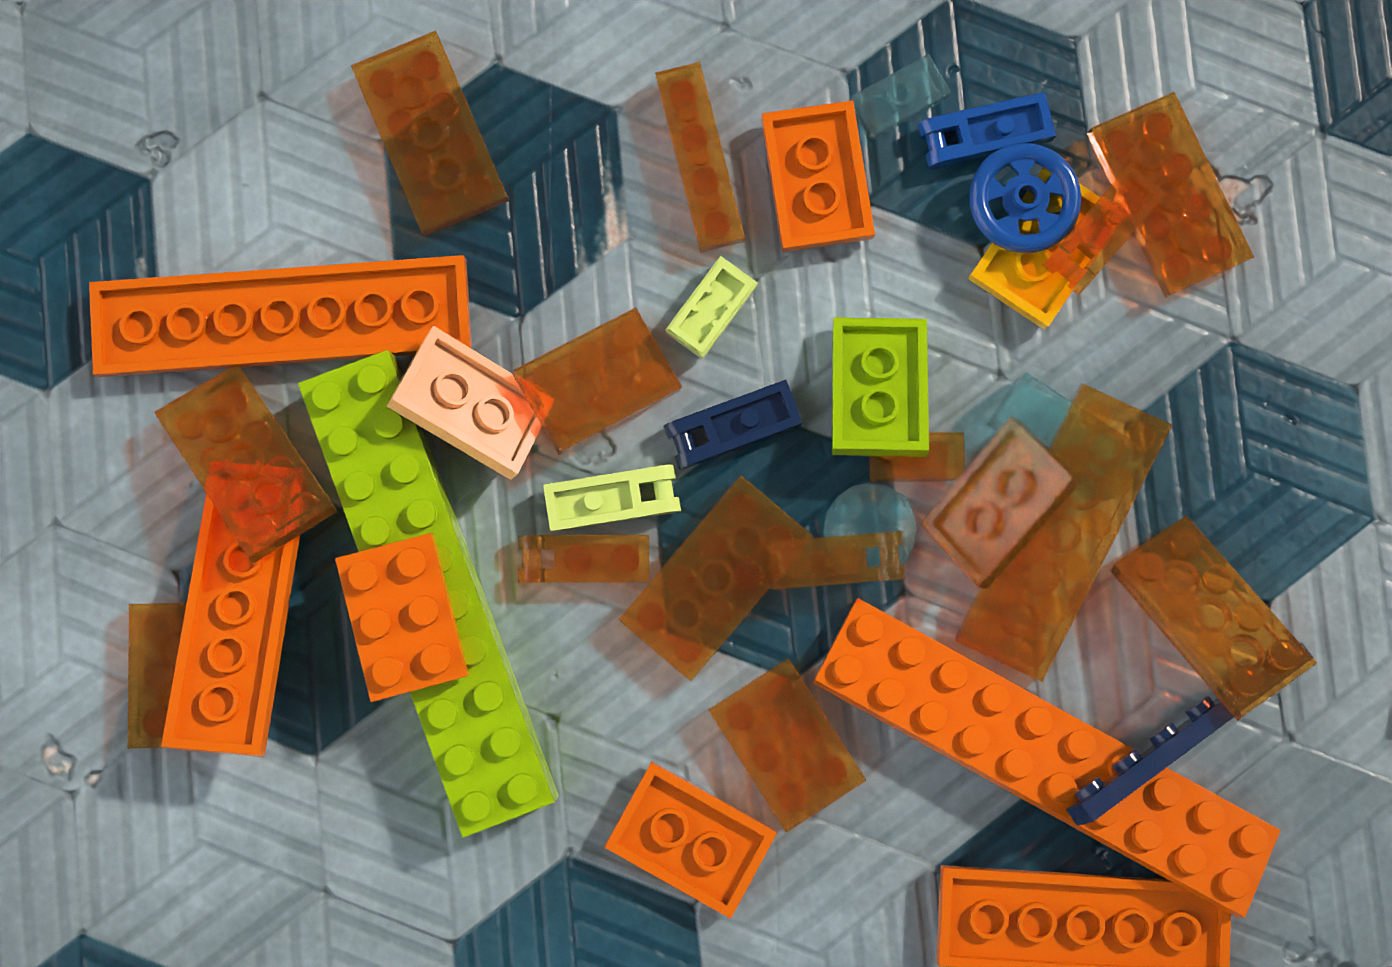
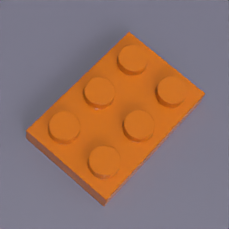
M853 100L762 113V129L782 252L873 239L875 231Z
M433 533L335 558L370 702L470 676Z
M651 761L604 848L731 919L777 835V831Z

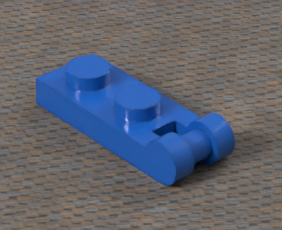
M1045 92L934 116L918 123L921 139H926L929 152L925 156L930 170L941 169L954 163L989 156L1008 145L1018 143L1042 144L1051 142L1056 137ZM956 131L959 144L947 146L944 134Z

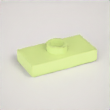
M720 256L666 328L665 332L703 360L757 288L758 282Z

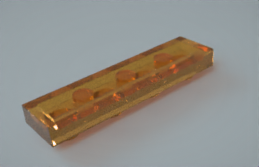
M700 62L655 72V79L699 252L702 253L743 243L745 235Z

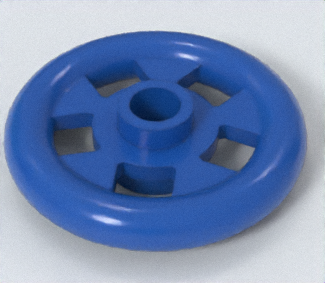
M1018 143L1008 145L993 152L981 163L971 182L969 202L973 219L979 230L988 240L1008 251L1035 253L1055 246L1072 230L1080 212L1081 190L1072 167L1058 153L1038 144ZM1034 163L1044 167L1052 174L1047 183L1029 174ZM1009 165L1017 176L1013 177L1006 186H1002L995 176L1000 170ZM1029 190L1034 196V202L1030 204L1022 202L1019 198V191ZM1049 194L1062 197V207L1059 215L1046 212L1050 199ZM1001 198L1003 208L1008 216L996 220L988 202ZM1035 219L1038 221L1039 233L1030 235L1019 234L1018 221L1027 222Z

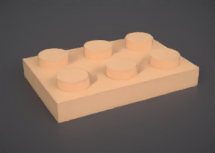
M432 326L394 391L387 407L512 480L519 473L554 399L437 327Z

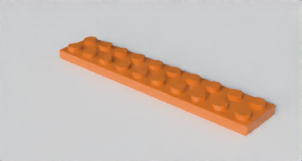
M859 598L854 601L812 682L813 684L1234 917L1244 918L1281 831L1280 829L1167 767L1094 822L1077 826L1066 811L1068 807L1079 800L1074 792L1095 777H1099L1104 782L1116 773L1111 765L1134 749Z

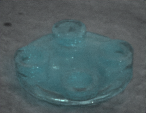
M875 483L852 486L838 495L827 511L823 529L827 548L836 562L852 573L870 577L889 573L895 568L904 565L914 548L917 533L914 512L906 496L894 491L889 486Z

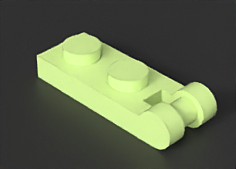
M661 465L544 484L550 531L557 532L680 512L679 497H674L672 480L676 479L674 465ZM653 483L656 500L642 502L639 485Z

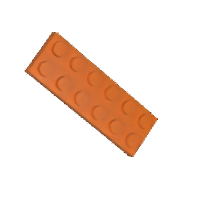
M211 463L161 747L174 750L265 758L309 482V474L305 470Z
M941 865L936 952V963L940 967H1229L1231 914L1168 879Z

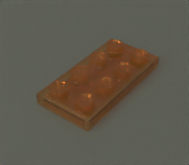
M436 30L351 65L424 237L509 202Z
M1175 92L1094 126L1087 132V136L1165 298L1254 258Z
M239 365L228 368L154 412L252 564L337 512L334 504Z
M740 475L619 618V621L687 679L692 681L813 535Z
M1187 515L1117 561L1110 570L1237 721H1240L1317 664L1314 658Z

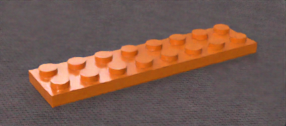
M464 255L89 282L93 375L100 378L362 359L385 350H389L394 356L415 355L432 326L437 327L472 349L467 261Z

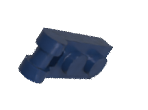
M785 379L669 422L663 428L668 440L673 439L678 452L675 460L679 470H683L801 426L803 422ZM703 427L709 443L695 447L690 432Z

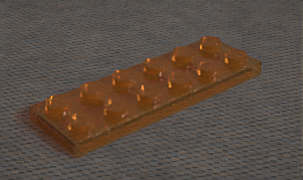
M1083 383L1080 384L957 632L956 642L1043 682L1172 424Z

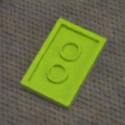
M833 317L832 455L927 457L929 453L927 319Z

